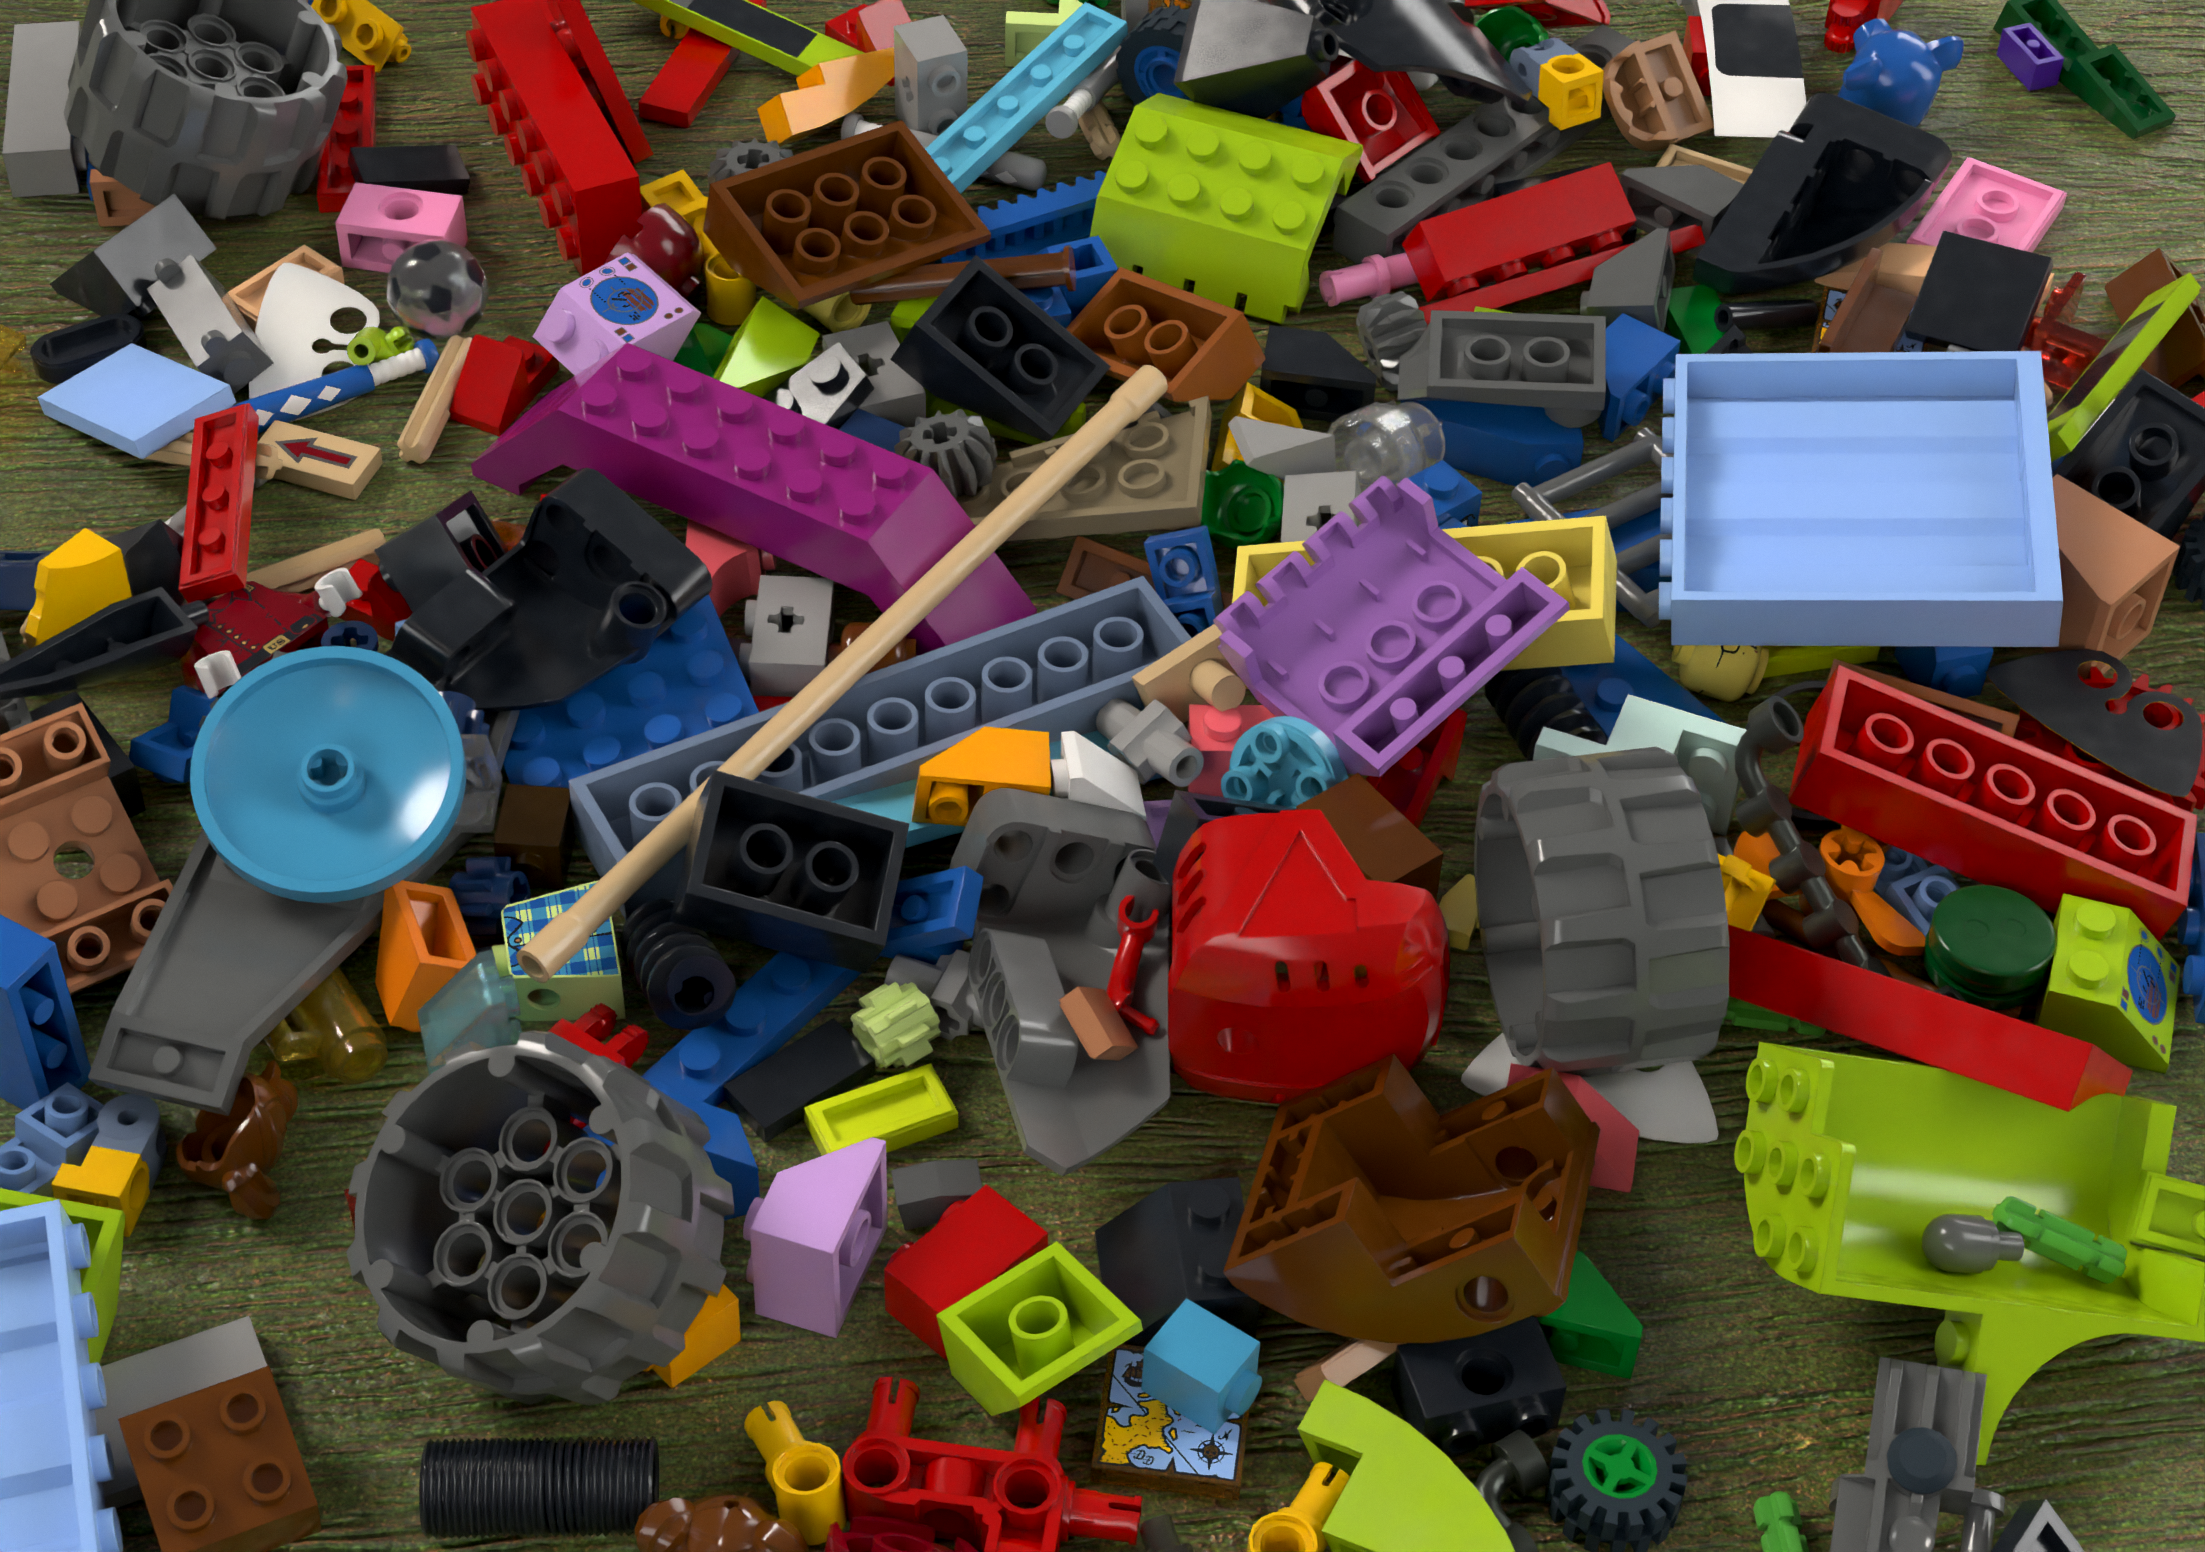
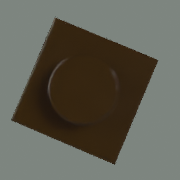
M507 784L493 840L495 857H510V871L523 872L528 879L530 889L564 890L576 838L569 788Z

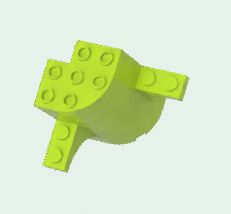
M1759 1042L1757 1058L1750 1064L1746 1077V1092L1750 1099L1746 1130L1740 1133L1734 1153L1736 1168L1740 1173H1744L1746 1204L1754 1234L1753 1243L1756 1254L1759 1257H1764L1769 1266L1779 1276L1819 1294L1946 1310L1944 1321L1939 1325L1935 1336L1937 1366L1987 1375L1976 1465L1986 1466L1996 1428L2004 1411L2018 1390L2042 1365L2068 1348L2090 1339L2115 1334H2141L2205 1342V1263L2165 1249L2123 1238L2141 1169L2166 1175L2177 1106L2138 1096L2124 1094V1097L2112 1093H2105L2089 1098L2067 1112L1918 1060L1875 1050L1851 1047L1850 1055ZM2007 1196H2014L2034 1205L2037 1208L2035 1212L2037 1215L2043 1209L2093 1231L2095 1234L2093 1240L2095 1241L2101 1235L2122 1244L2127 1250L2124 1262L2126 1268L2122 1276H2117L2112 1283L2105 1284L2084 1275L2081 1271L2083 1268L2081 1265L2076 1271L2024 1248L2023 1256L2019 1261L1997 1260V1263L1991 1270H1984L1979 1274L1946 1272L1933 1266L1926 1258L1922 1249V1235L1926 1226L1934 1218L1943 1214L1980 1215L1992 1221L1994 1218L1992 1213L1995 1206L2001 1204Z

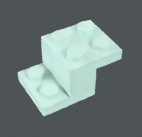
M1628 694L1606 745L1543 727L1535 745L1533 760L1648 747L1662 748L1676 755L1679 766L1688 777L1693 778L1700 793L1711 832L1726 836L1732 821L1740 788V782L1735 771V750L1741 736L1747 730Z

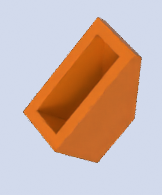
M402 880L385 889L375 984L390 1026L401 1027L411 1032L430 1031L453 1035L483 974V970L452 889Z

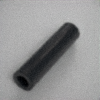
M1812 299L1720 304L1714 313L1715 326L1721 332H1727L1734 324L1741 331L1810 327L1816 323L1818 318V308Z

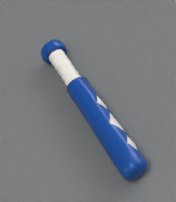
M429 338L422 339L414 344L413 350L380 360L378 363L355 365L234 404L232 407L250 403L259 416V434L267 431L274 420L288 423L340 402L374 391L375 386L380 385V383L383 384L389 380H395L398 377H403L420 370L426 374L432 373L440 358L439 353Z

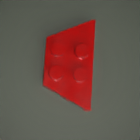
M547 0L548 8L555 20L549 24L571 61H575L578 67L576 70L633 163L636 164L654 155L580 0Z

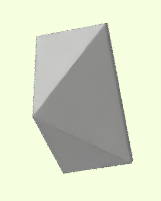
M1235 416L1228 423L1248 467L1269 475L1273 474L1284 481L1285 475L1336 472L1335 435Z

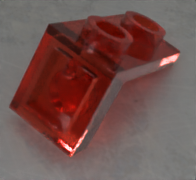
M2078 271L2074 273L2064 288L2056 286L2053 289L2044 309V317L2034 316L2023 347L2030 349L2029 351H2041L2044 380L2067 389L2074 385L2107 345V340L2068 326L2076 314L2087 278L2086 274Z

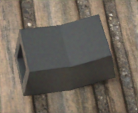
M977 1159L933 1160L891 1170L897 1207L904 1230L938 1223L940 1217L950 1205L958 1200L966 1201L982 1188Z

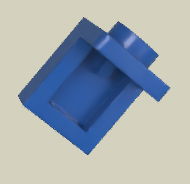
M185 685L173 689L168 722L131 739L129 752L131 762L135 766L152 771L154 777L168 783L189 782L196 736H198L201 729L198 725L202 716L207 717L212 710L209 705L216 698H220L215 696L209 699L206 693Z

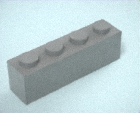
M80 21L14 25L2 151L13 197L80 193L81 171H87L88 151L80 139L69 133L64 116V109L69 94L68 79L81 34Z

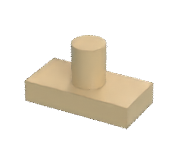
M1215 624L1131 677L1145 708L1156 699L1168 707L1172 714L1184 723L1188 721L1189 704L1212 705L1222 712L1231 708H1237L1241 704L1245 696V684L1217 648L1221 644L1219 636L1222 633Z

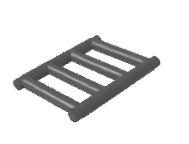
M1643 428L1635 435L1633 443L1533 488L1526 482L1520 483L1513 489L1511 497L1534 522L1567 519L1553 504L1648 461L1653 462L1661 470L1662 457H1674V453H1662V438L1654 434L1649 428ZM1661 481L1580 518L1606 516L1610 531L1660 508L1661 498H1673V493H1661ZM1660 533L1615 554L1617 559L1616 600L1648 628H1654L1662 621L1659 620V588L1646 594L1627 575L1659 561L1660 539H1672V535H1661Z

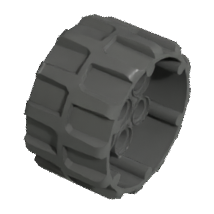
M90 0L68 79L69 94L64 109L66 124L69 133L82 141L89 153V163L103 176L112 177L132 191L140 194L139 199L157 206L175 193L188 212L201 214L203 219L224 221L226 216L249 215L253 213L264 217L280 211L291 192L303 193L314 180L348 79L346 65L338 62L343 46L342 40L335 27L326 24L321 16L308 4V0Z
M1648 747L1507 763L1493 771L1491 780L1482 785L1479 795L1474 850L1475 889L1480 938L1487 977L1495 1010L1512 1056L1516 1057L1521 1065L1541 1069L1553 1067L1556 1072L1590 1077L1628 1072L1636 1068L1701 1060L1711 1053L1717 1046L1719 1030L1723 1018L1727 1014L1729 998L1730 945L1727 910L1716 845L1701 796L1693 778L1688 777L1679 766L1677 756L1659 747Z
M527 1031L520 1033L517 1045H502L493 1048H486L473 1041L468 1042L444 1054L447 1064L429 1075L411 1092L401 1090L397 1092L382 1112L388 1119L380 1130L366 1161L354 1167L348 1194L356 1198L355 1240L346 1251L352 1278L354 1281L369 1288L380 1307L377 1326L381 1335L395 1348L439 1365L449 1376L527 1405L541 1402L549 1393L586 1406L607 1402L617 1396L622 1382L643 1371L652 1364L665 1368L685 1349L684 1334L702 1309L708 1295L718 1297L727 1270L720 1263L724 1236V1216L734 1214L732 1184L714 1172L711 1161L703 1148L711 1139L709 1129L699 1115L655 1088L648 1080L642 1078L626 1066L618 1064L605 1056H598L584 1050L552 1032ZM570 1116L589 1125L594 1133L615 1144L610 1146L598 1139L589 1137L586 1131L570 1122ZM551 1139L548 1150L542 1156L545 1145ZM606 1169L605 1178L602 1184L596 1189L597 1180L600 1174ZM546 1211L544 1221L537 1230L539 1218ZM486 1253L485 1260L481 1268L478 1270L479 1262L482 1256ZM541 1284L539 1295L534 1303L531 1304L533 1293L538 1285ZM496 1313L502 1318L511 1321V1330L494 1324Z

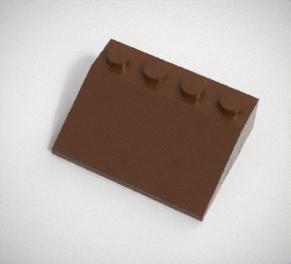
M902 120L711 183L703 227L706 236L732 270L797 310L990 241L991 232Z

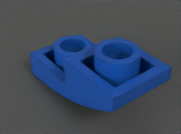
M1202 526L1148 537L1144 542V547L1156 593L1191 638L1215 624L1213 619L1224 611L1208 527Z

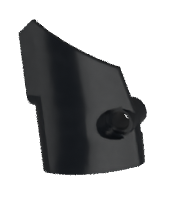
M1266 0L1270 5L1313 15L1325 28H1330L1335 32L1339 42V49L1375 73L1405 71L1435 74L1452 94L1487 104L1499 102L1506 96L1524 107L1532 94V90L1481 30L1471 23L1462 21L1445 0Z
M581 468L535 505L523 537L517 545L482 573L475 567L467 569L421 605L401 626L394 638L391 649L384 653V655L411 667L431 683L438 692L453 691L469 696L475 701L476 710L500 712L552 706L567 700L621 664L636 663L644 659L650 651L654 640L711 592L712 578L706 565L697 555L609 479L595 469Z

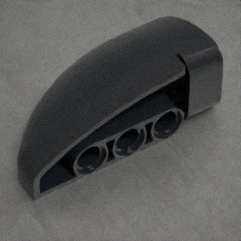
M1829 93L1813 95L1791 126L1789 132L1780 130L1696 257L1692 280L1722 294L1742 295L1803 284L1867 257L1872 247L1880 248L1905 228L1930 198L1952 162V153L1949 146L1933 134Z

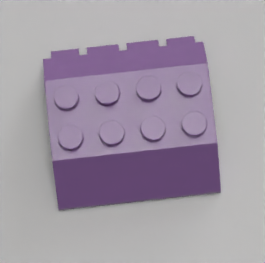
M1381 476L1349 503V508L1361 522L1358 527L1345 512L1340 511L1303 542L1302 546L1315 562L1314 565L1310 566L1300 553L1293 551L1256 583V587L1268 602L1265 607L1253 593L1246 591L1213 619V622L1222 633L1219 636L1221 644L1217 648L1257 701L1276 717L1292 716L1300 718L1320 729L1337 748L1339 757L1344 762L1347 774L1355 775L1359 773L1360 775L1380 777L1570 610L1567 600L1524 567H1521L1506 580L1440 529L1432 497L1406 477L1397 484L1396 488L1387 477Z

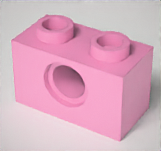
M355 182L335 222L342 267L424 277V271L443 267L451 279L462 253L449 251L438 242L448 240L465 248L468 241L463 196ZM434 242L442 251L429 262L412 259V253L409 261L396 271L392 265L405 249H415L416 246Z

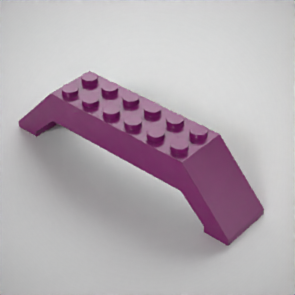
M625 343L541 397L471 464L473 476L519 496L543 473L562 464L577 471L586 467L595 469L619 489L868 595L882 613L891 607L976 527L932 468L630 343ZM993 552L907 634V638L916 639L917 655L919 656L1037 614V608L997 554Z

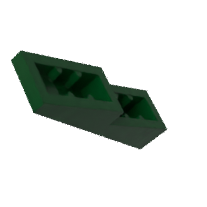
M2009 0L2006 2L1993 30L2001 35L2003 28L2031 23L2064 57L2058 81L2132 140L2173 123L2176 118L2175 113L2118 47L2112 44L2099 49L2057 0Z

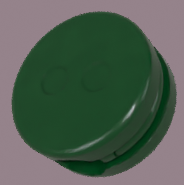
M1966 886L1947 894L1936 906L1925 939V948L1922 953L1923 964L1929 977L1938 988L1945 985L1953 987L1962 995L1967 1003L1988 1010L2012 1009L2029 1002L2041 990L2056 949V933L2047 914L2026 896L1999 886Z

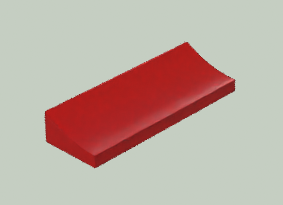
M1728 924L1730 997L2067 1112L2099 1094L2112 1093L2124 1097L2133 1071L2094 1044Z

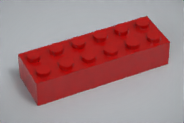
M500 0L470 7L473 29L466 31V42L473 62H477L478 74L471 75L475 99L479 106H487L490 125L495 136L503 135L506 153L513 167L520 165L523 184L530 198L537 196L543 223L547 229H555L557 244L563 260H572L582 277L603 266L610 252L623 235L632 239L643 230V226L636 221L642 215L639 175L536 0Z
M1838 665L1808 712L1804 726V737L1800 744L1788 797L1790 803L1985 885L1999 886L2018 892L2035 902L2040 908L2055 915L2063 893L2129 908L2159 942L2187 908L2198 815Z

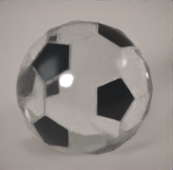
M423 240L406 248L392 264L387 279L386 293L394 318L410 334L423 339L429 338L431 341H448L452 336H461L469 332L481 319L488 300V282L480 262L465 247L448 240Z

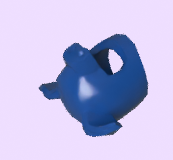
M1884 19L1870 20L1861 25L1853 35L1856 54L1852 64L1843 73V84L1838 92V97L1916 128L1923 121L1935 100L1942 72L1955 69L1962 59L1964 42L1960 36H1948L1926 43L1912 31L1893 30Z

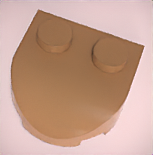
M1676 30L1640 43V40H1637L1628 45L1605 65L1603 69V93L1619 130L1634 147L1650 152L1668 148L1670 144L1682 143L1714 129V122Z

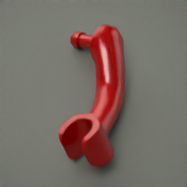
M1127 895L1121 900L1118 907L1117 931L1121 937V942L1110 973L1106 993L1121 1018L1141 1028L1147 1035L1154 1036L1160 1027L1158 1020L1153 1017H1147L1130 1007L1134 996L1143 947L1145 943L1155 936L1159 913L1158 909H1154L1147 921L1142 923L1131 921L1128 917L1133 911L1135 896Z

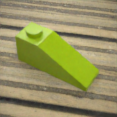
M762 296L735 333L713 378L762 398L815 359L811 352L820 333Z

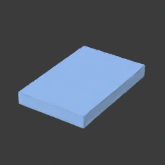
M133 343L37 397L44 415L140 459L148 457L193 430L196 418L226 410L236 403L229 384Z

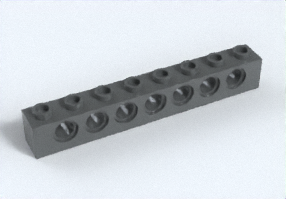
M1602 24L1583 38L1575 40L1570 47L1603 70L1613 57L1635 41ZM1603 91L1601 118L1561 131L1549 122V108L1532 94L1524 107L1506 96L1499 102L1480 105L1474 113L1455 126L1448 127L1439 137L1423 148L1413 151L1407 159L1388 172L1378 175L1372 183L1356 194L1343 199L1337 206L1333 217L1335 225L1333 250L1356 264H1361L1364 257L1379 254L1385 258L1404 253L1405 250L1402 243L1420 221L1492 199L1494 184L1526 178L1609 119L1612 114Z

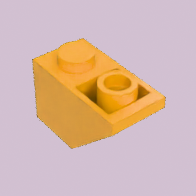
M984 726L919 767L912 807V822L966 827L978 800L989 791L999 788H1013L1049 796L1051 790L1049 732Z

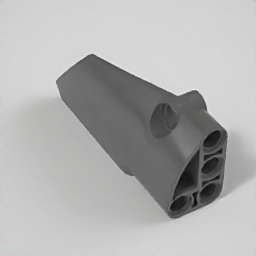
M999 788L986 793L974 806L951 859L950 869L968 866L984 877L972 936L973 945L968 965L969 981L1023 1152L1063 1177L1088 1164L1121 1142L1160 1111L1170 1098L1168 973L1169 908L1172 904V890L1170 884L1153 864L1157 846L1147 822L1141 816L1132 812L1013 788ZM1127 895H1134L1135 905L1131 915L1128 917L1131 921L1136 923L1147 921L1154 909H1158L1159 915L1155 936L1145 943L1143 947L1134 996L1130 1007L1149 1018L1153 1017L1158 1020L1160 1027L1154 1036H1149L1143 1032L1144 1030L1122 1018L1139 1048L1120 1061L1093 1059L1088 1055L1061 1009L1059 999L1078 986L1104 989L1106 991L1113 963L1121 942V937L1117 931L1118 907L1121 900Z

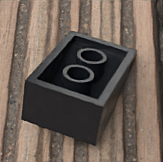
M977 255L974 256L916 321L890 359L935 397L1045 442L1052 439L1111 367Z
M2141 369L2052 473V478L2057 474L2172 541L2205 491V408Z

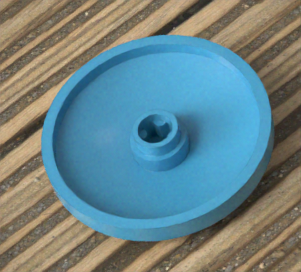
M346 646L307 648L282 655L256 667L232 685L216 702L207 715L194 745L190 769L191 795L195 811L210 844L220 858L240 877L266 892L296 901L313 903L348 901L375 894L404 880L427 862L443 844L459 815L466 787L465 752L458 725L447 703L431 683L408 665L387 655L362 648Z

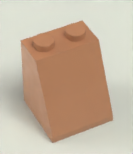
M2057 474L2052 479L2063 608L2058 647L2042 648L2046 653L2090 649L2105 652L2120 660L2151 633L2180 546ZM2086 662L2079 666L2077 673L2085 680L2088 677L2091 666H2096L2102 674L2106 673L2111 667L2102 662Z

